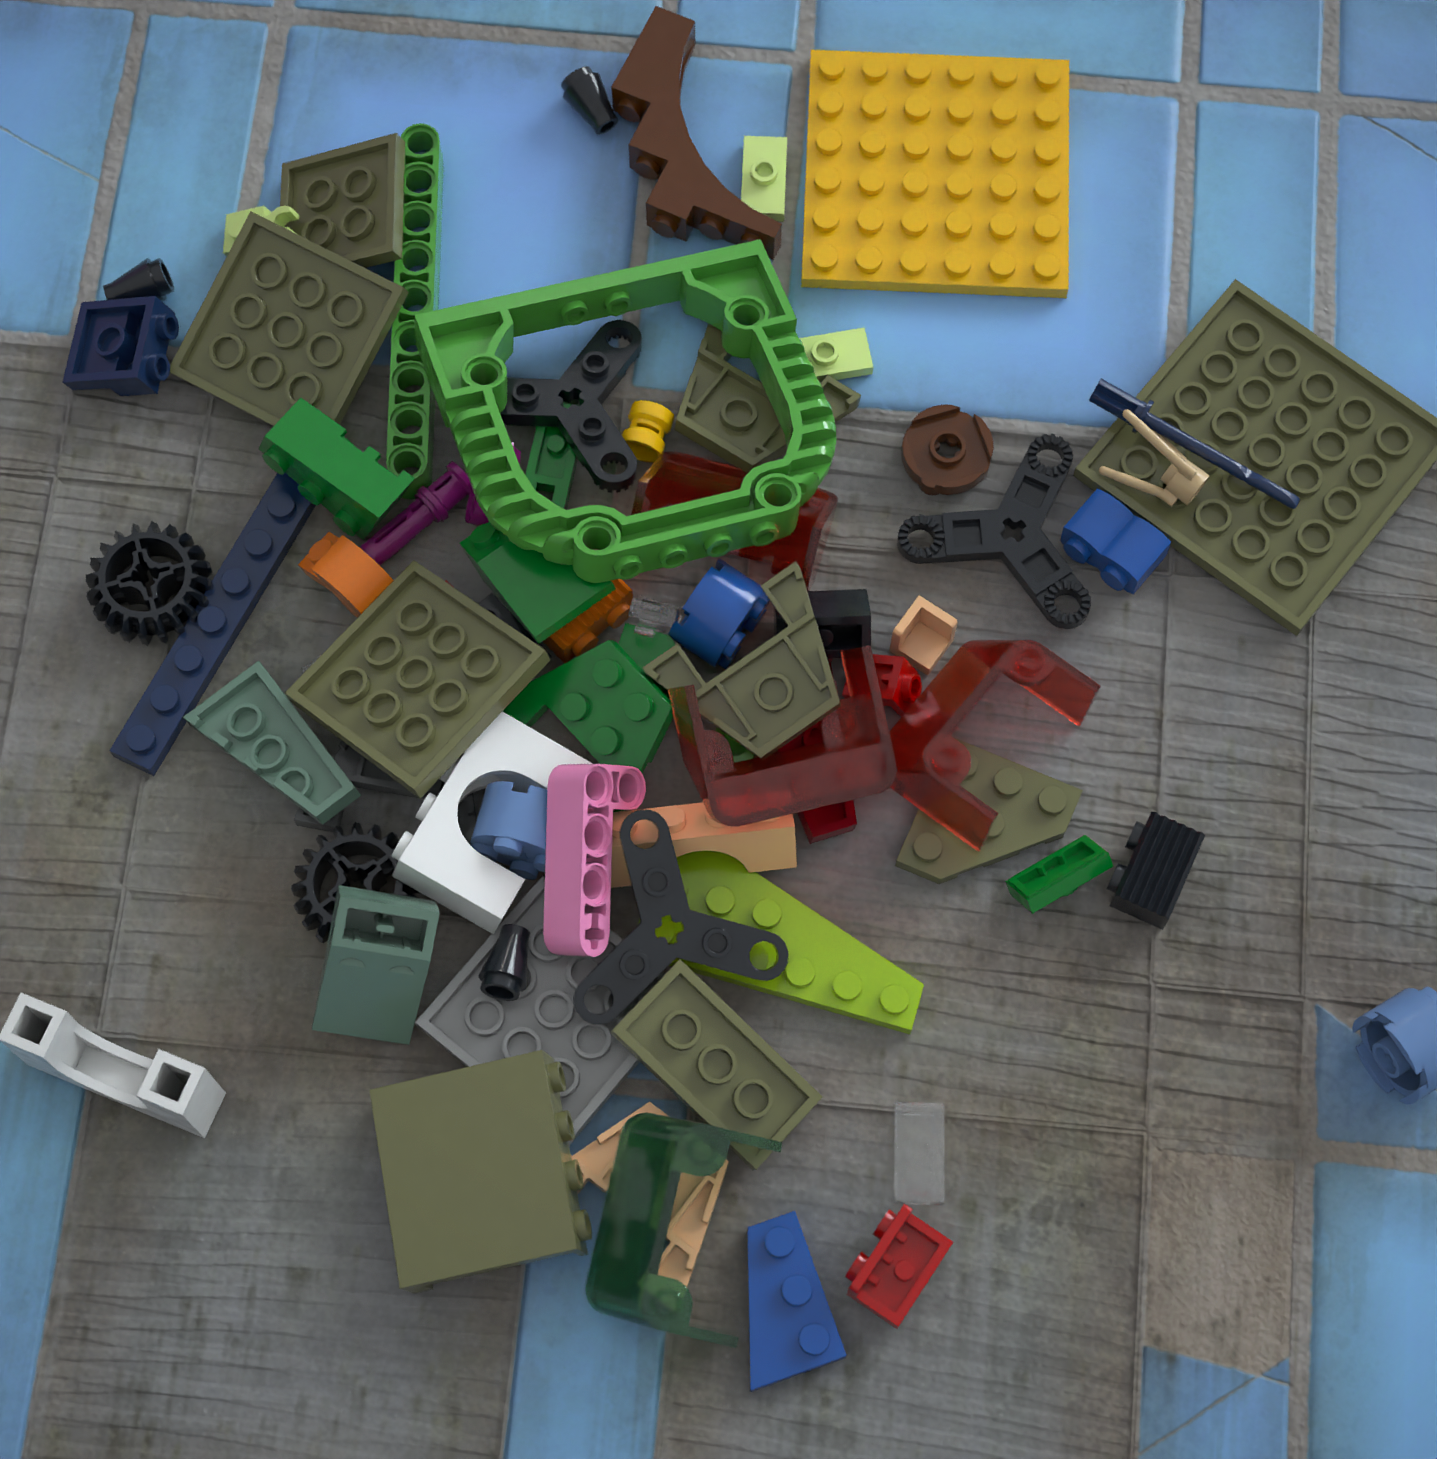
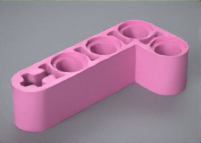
M610 764L557 765L549 776L547 789L543 935L545 945L552 954L596 957L601 955L608 945L610 936L613 810H633L642 804L646 793V783L642 772L636 767Z

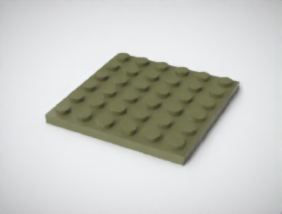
M1235 279L1135 398L1146 403L1150 400L1154 401L1149 411L1153 415L1298 496L1300 502L1297 507L1292 509L1250 486L1245 481L1236 478L1171 440L1169 441L1189 461L1210 475L1207 482L1189 505L1184 504L1178 499L1171 507L1158 497L1101 475L1099 468L1106 466L1164 489L1167 486L1160 479L1172 463L1138 431L1136 434L1133 433L1132 429L1134 427L1120 418L1115 420L1077 465L1073 476L1092 490L1100 489L1116 498L1135 516L1144 519L1160 530L1171 541L1170 546L1295 636H1298L1437 462V417Z

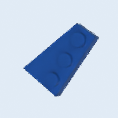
M792 1211L747 1227L750 1392L845 1359L847 1355L796 1212Z

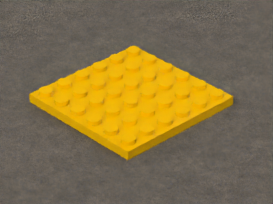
M811 50L801 287L1066 298L1069 290V60Z

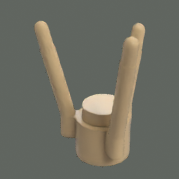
M1124 410L1122 413L1123 417L1172 463L1160 479L1167 486L1164 489L1106 466H1101L1099 473L1114 481L1158 497L1171 507L1178 499L1184 504L1189 505L1207 482L1210 475L1189 461L1166 437L1150 429L1130 410Z

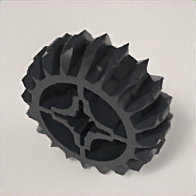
M151 521L147 531L142 532L140 527L133 523L131 535L124 537L121 532L115 530L114 538L117 543L113 546L101 543L100 550L104 558H90V565L95 572L86 575L85 581L88 587L91 588V590L86 592V597L90 605L95 606L93 613L97 620L105 621L104 625L111 634L114 635L120 632L123 640L129 643L138 635L141 643L146 646L151 642L153 635H158L160 641L167 644L169 638L167 632L175 629L179 635L184 633V622L188 620L194 623L197 622L198 613L195 610L196 606H208L209 600L204 593L213 589V583L208 578L212 575L213 571L210 563L205 560L206 554L203 548L199 545H194L192 536L187 534V532L179 536L176 527L171 524L161 532L158 524ZM151 557H167L179 563L174 565L170 561L158 563L153 561ZM131 564H133L127 572L123 573ZM148 570L154 581V584L150 586L152 591V597L150 596L145 585V583L149 581L147 574ZM178 593V594L173 598V600H171L168 604H166V603H167V600H168L173 594ZM128 602L129 605L143 604L148 607L149 611H133L120 604Z
M355 822L351 828V835L345 836L343 829L340 826H335L333 830L336 839L328 842L325 836L318 835L316 840L320 850L316 852L312 849H304L303 856L310 865L295 866L294 872L296 876L303 881L292 884L291 891L294 896L301 898L294 904V908L297 914L306 915L302 921L307 931L317 929L316 937L319 942L325 943L328 941L338 885L350 887L346 874H349L354 882L360 881L361 885L364 883L365 890L379 892L387 883L386 878L394 872L398 863L397 859L391 857L399 842L396 833L391 832L382 838L380 826L374 824L369 829L367 835H364L361 824ZM356 855H369L377 857L379 860L376 861L373 858L365 864L357 865L351 863L347 858ZM333 867L338 875L337 883L328 891L329 897L320 902L322 882L326 874ZM396 879L393 894L418 898L413 895L418 893L417 890Z

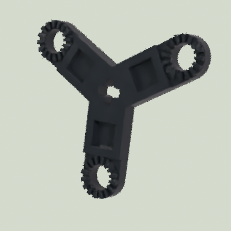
M613 320L605 323L560 379L507 378V404L500 413L504 425L558 427L582 466H585L591 475L596 486L599 485V489H607V492L611 493L612 490H616V493L621 492V489L626 491L628 486H632L634 480H636L637 459L602 407V404L625 376L626 370L635 361L636 357H639L642 342L640 330L634 324L625 320ZM616 336H619V338L624 336V339L628 338V342L631 343L624 348H615L610 346L608 341H611V337L616 339ZM574 399L579 400L580 407L574 404L569 408L563 407V401L570 403ZM608 461L610 464L613 461L617 464L620 462V465H625L626 470L616 475L608 474L603 471V464L606 466Z
M1043 434L1042 437L1035 438L1019 465L998 509L942 513V515L928 516L919 514V516L915 517L914 515L910 519H906L899 528L897 546L901 555L908 561L916 564L1001 559L1052 625L1061 629H1073L1080 626L1086 620L1090 611L1091 597L1089 592L1073 574L1071 567L1041 530L1071 468L1073 451L1068 441L1065 442L1063 437H1056L1055 434ZM1043 450H1053L1060 455L1062 462L1057 467L1053 466V468H1050L1048 466L1045 468V465H1040L1041 462L1037 460V454ZM1006 525L1011 529H1017L1018 527L1022 529L1020 541L1017 542L1013 537L1006 540L1003 538ZM923 530L928 532L934 541L929 548L925 547L924 550L923 548L919 550L917 547H912L911 543L909 544L907 537L913 531ZM1061 595H1070L1078 601L1080 609L1078 612H1074L1073 615L1072 613L1068 615L1066 613L1061 614L1060 610H1056L1057 607L1054 606V600Z
M643 809L629 814L624 819L620 827L619 837L641 922L576 987L573 1000L575 1009L581 1018L597 1025L611 1022L676 958L762 981L774 979L784 971L789 955L785 942L778 935L689 909L669 827L660 814L652 810ZM639 820L652 822L658 830L656 843L647 849L635 846L630 838L631 828ZM666 915L670 916L672 922H681L682 931L675 934L676 942L668 944L665 937H657L655 934V928L662 926L661 918ZM761 941H767L772 944L777 954L774 965L765 970L756 969L751 964L749 957L751 948ZM603 985L609 988L612 993L613 1001L611 1007L603 1013H592L585 1006V993L592 986Z

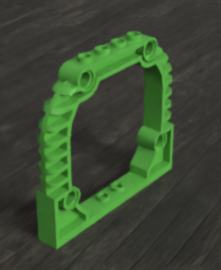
M761 239L414 315L416 347L445 426L451 429L476 500L488 521L495 529L508 536L509 541L519 548L543 553V557L549 562L572 565L576 575L584 581L601 583L615 579L626 580L643 572L663 567L675 568L688 561L708 556L720 557L732 550L753 545L765 546L774 540L784 538L795 530L799 508L815 494L831 467L837 439L832 408L824 395L820 381H818L814 373L812 363L805 353L802 341L797 336V318ZM680 301L685 314L698 318L721 330L722 347L727 353L733 357L749 358L785 434L787 452L784 458L766 462L752 468L744 477L741 488L738 490L630 516H625L615 508L603 505H589L565 510L538 493L519 465L500 415L507 404V368L505 362L513 353L514 337L567 325L574 326L585 321L603 317L619 316L626 312Z

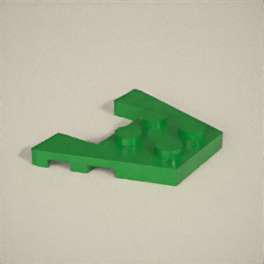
M607 640L531 681L502 712L531 728L550 709L600 764L633 766L638 768L643 774L648 762H652L678 708L616 641ZM613 810V812H619V811H625V810Z

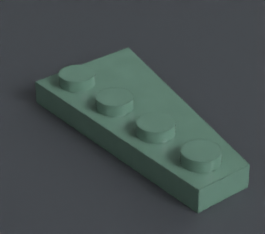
M259 660L183 717L191 727L322 825L361 796Z

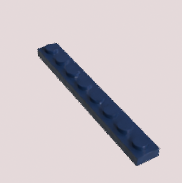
M286 473L283 475L276 474L213 578V589L204 593L209 600L208 606H196L195 610L198 613L197 622L187 621L184 626L185 632L178 636L109 750L113 757L155 776L187 722L183 717L198 704L316 506L303 497L298 490L299 484Z

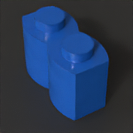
M1096 489L1063 527L1060 539L1064 544L1065 552L1070 558L1080 564L1086 562L1097 567L1101 578L1108 586L1117 591L1123 589L1131 594H1134L1163 561L1171 545V541L1155 526L1135 516L1120 501L1100 489Z

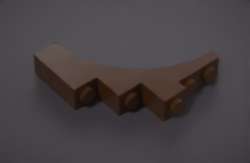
M655 6L611 87L613 111L627 121L640 122L628 144L630 168L646 179H658L646 201L647 226L663 237H676L686 242L693 228L698 229L710 239H723L735 245L761 239L769 259L774 260L781 247L782 224L752 209L726 189L704 164L687 130L681 109L680 96L684 73L695 48V21Z

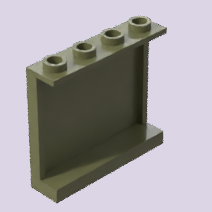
M543 1050L369 1090L400 1289L411 1293H419L432 1290V1284L570 1253H575L579 1256L588 1255L586 1241L592 1239V1227L586 1209L580 1210L577 1190L583 1189V1176L577 1159L571 1160L568 1141L575 1138L574 1126L569 1111H563L560 1097V1092L566 1090L565 1075L559 1061L554 1062V1058Z

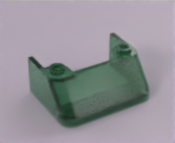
M639 1113L630 1117L623 1124L620 1131L585 1280L584 1292L591 1307L601 1314L660 1331L737 1348L739 1337L720 1329L689 1323L693 1307L689 1290L676 1279L658 1275V1270L681 1172L696 1176H708L717 1172L726 1160L730 1143L767 1152H780L782 1142L653 1113Z

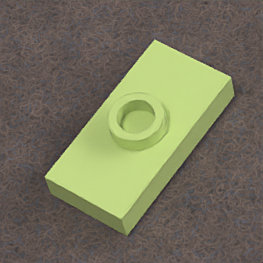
M744 136L741 200L752 209L778 222H784L787 137Z
M865 327L799 338L820 383L827 375L835 380L873 374V363Z

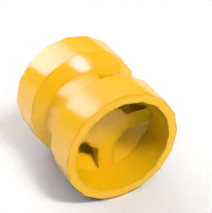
M645 400L635 401L631 405L628 414L629 428L622 432V437L637 460L651 463L659 462L665 450L664 436L671 431L675 415L665 406Z

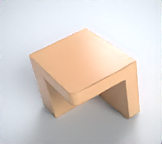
M918 595L894 628L889 651L896 656L905 657L914 668L928 676L954 641L958 621L950 614Z

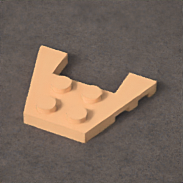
M649 1101L597 1136L595 1141L573 1156L571 1155V1160L577 1159L583 1176V1187L587 1182H591L670 1242L639 1283V1287L676 1315L681 1308L729 1166V1161Z

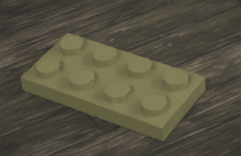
M680 959L610 1032L753 1171L759 1168L823 1097Z

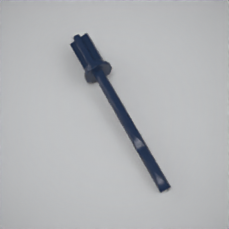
M1102 378L1089 398L1090 402L1132 426L1122 414L1124 410H1130L1153 431L1292 509H1295L1300 502V498L1150 413L1149 411L1154 404L1152 400L1148 403L1143 400L1141 401ZM1133 428L1132 432L1136 434L1137 430Z

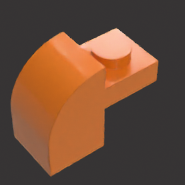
M328 532L321 540L316 542L298 564L308 577L330 590L356 617H359L394 581L377 562L344 535L339 538L331 532Z

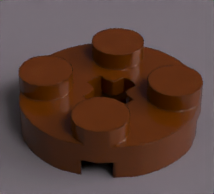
M937 405L923 410L912 420L911 426L904 435L901 457L907 474L918 484L922 492L931 496L938 494H960L974 488L987 477L994 444L988 426L977 415L974 414L972 417L968 413L961 412V407ZM947 441L950 447L957 446L960 451L955 452L953 458L940 456L937 451L940 449L941 442Z

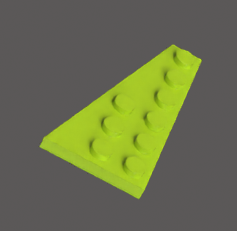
M696 851L677 857L690 910L772 932L785 942L789 957L784 971L778 977L766 981L676 958L669 966H673L680 959L694 973L911 1034L924 987L922 982L758 873H749L745 866L734 857L717 851ZM666 915L661 918L662 926L655 928V934L657 937H665L668 944L676 942L675 934L682 931L681 922H672L670 916ZM767 941L756 943L751 948L749 955L751 964L758 970L769 969L774 965L777 956L776 949Z

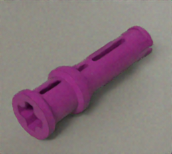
M451 461L446 465L447 471L427 488L421 486L416 491L417 494L414 495L416 500L360 546L380 566L432 522L439 523L440 521H445L449 517L448 511L467 495H470L472 486L468 475L455 462Z

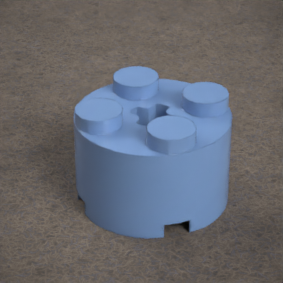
M497 781L489 783L486 786L471 837V847L494 862L498 861L510 865L509 871L524 879L534 880L537 878L538 872H545L547 790L529 785L527 793L512 791L514 782Z
M1425 987L1421 990L1406 988L1354 1021L1352 1026L1353 1033L1360 1030L1362 1043L1355 1046L1358 1056L1369 1075L1387 1094L1396 1090L1405 1096L1399 1102L1413 1104L1437 1089V992L1430 987Z

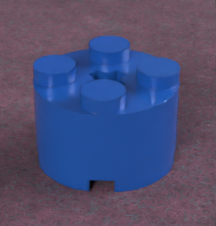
M719 558L715 568L711 567L683 606L682 609L686 616L680 624L674 621L668 635L675 642L714 668L719 665L726 670L741 649L740 644L746 636L742 631L744 628L751 633L755 630L767 611L765 608L770 600L763 592L761 585Z

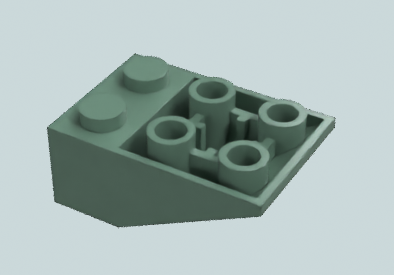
M338 885L312 1030L410 1044L431 961L440 914L436 901Z

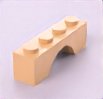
M789 793L646 808V810L657 812L667 822L676 858L696 851H717L739 860L749 873L797 868L795 823ZM643 809L613 812L611 888L631 886L619 831L622 822L629 814ZM648 820L637 821L630 831V838L633 844L642 849L652 847L658 839L656 825Z

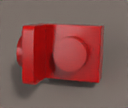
M871 654V657L852 658L842 696L849 703L890 706L899 716L910 717L914 703L919 700L921 695V676L903 656Z

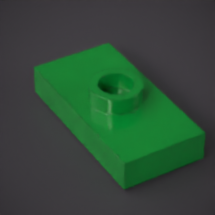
M1083 835L1007 879L1005 883L1010 895L1033 914L1060 897L1072 894L1079 886L1114 866L1109 853L1088 836Z

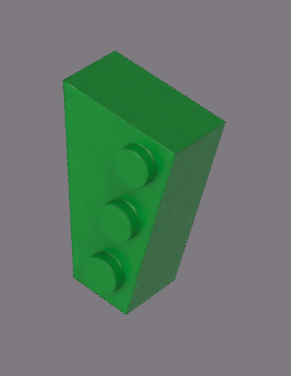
M300 398L264 436L258 448L263 453L262 458L272 470L281 475L286 473L299 484V492L309 502L317 506L321 503L334 515L333 520L343 532L350 536L356 534L364 541L399 502L415 478L404 470L399 476L390 472L377 462L381 458V454L370 446L364 452L359 450L344 437L347 433L344 427L303 398Z

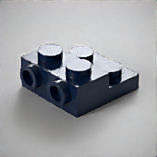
M156 296L81 302L62 383L73 391L110 388L119 396L158 394L160 381L166 380L170 373V364L166 357L169 341L176 339L179 333L176 313Z

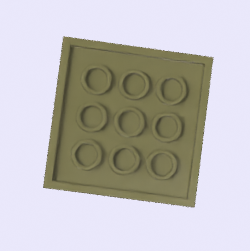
M250 211L170 364V373L272 426L300 398H303L340 425L409 292L404 287Z
M413 560L302 674L285 694L292 704L421 799L545 667L550 658L542 647Z

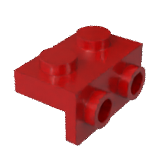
M905 1203L898 1214L890 1209L887 1211L873 1233L875 1237L880 1239L879 1243L870 1256L861 1251L845 1275V1278L852 1282L846 1295L896 1329H898L954 1243L913 1215V1209Z

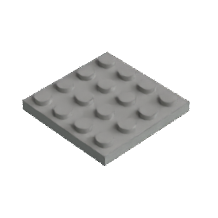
M542 876L498 926L494 935H490L415 1023L420 1030L465 1067L538 1050L546 1052L554 1058V1062L559 1061L562 1065L566 1081V1090L560 1092L563 1111L568 1110L571 1115L575 1140L640 1062L610 1033L611 1030L666 973L662 971L611 1022L597 1025L581 1018L575 1009L573 1000L576 987L623 939L610 930L609 942L605 951L596 957L552 954L545 945L543 935L545 877ZM505 924L519 925L530 932L527 956V987L524 991L520 992L519 998L515 1001H502L485 995L480 989L482 981L478 977L500 935L502 926ZM603 985L592 986L584 996L586 1008L596 1014L607 1011L613 1001L609 988ZM574 1140L568 1141L569 1146L572 1144Z

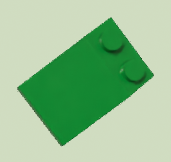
M490 522L475 528L470 536L459 543L484 583L538 644L616 589L611 580L601 583L584 581L576 575L572 565L549 562L545 560L543 553L519 548L509 541L508 536L495 529Z

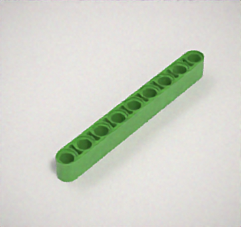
M423 123L407 127L401 135V138L405 141L402 259L395 261L394 283L404 287L409 293L392 324L386 451L387 469L396 476H399V473L407 467H417L419 469L417 473L411 475L415 479L402 496V498L410 500L415 499L414 495L417 494L416 491L421 486L427 488L432 483L435 396L419 352H408L406 349L416 345L414 315L438 310L444 172L439 134L435 128ZM422 150L428 151L424 154H415L416 152ZM421 188L428 189V190H426V191H424V192H421V193L413 192V191H415V190H417V189H421ZM416 227H426L425 230L420 232L411 231ZM414 266H425L421 271H410ZM415 305L424 306L419 311H408V308ZM408 386H421V389L416 392H404V389ZM408 426L420 427L419 431L413 434L402 433L403 429Z

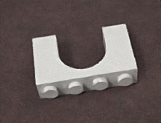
M501 712L468 747L463 756L458 758L439 778L445 782L439 795L436 796L429 792L415 816L422 823L414 835L407 831L403 834L391 857L398 860L392 877L494 935L525 879L483 856L471 847L459 827L457 816L459 803L473 792L485 789L489 783L497 781L514 782L512 791L527 793L529 785L547 790L549 776L557 765L593 763L508 714Z
M20 993L0 1033V1041L27 1065L203 1138L206 1137L226 1094L204 1067L158 1049L154 1059L129 1051L87 1030L67 1011L24 993Z

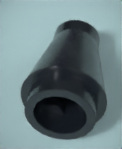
M585 66L573 71L562 81L563 98L592 126L597 135L611 130L618 123V118L613 112L599 73L593 72L589 66Z
M147 258L113 282L104 285L103 289L107 300L156 296L162 301L166 300L167 294L174 292V285L162 259L158 258L151 261Z
M505 924L502 926L500 935L478 975L482 981L480 989L485 995L497 1000L515 1001L519 998L520 992L526 989L528 941L530 937V932L526 928L515 924Z

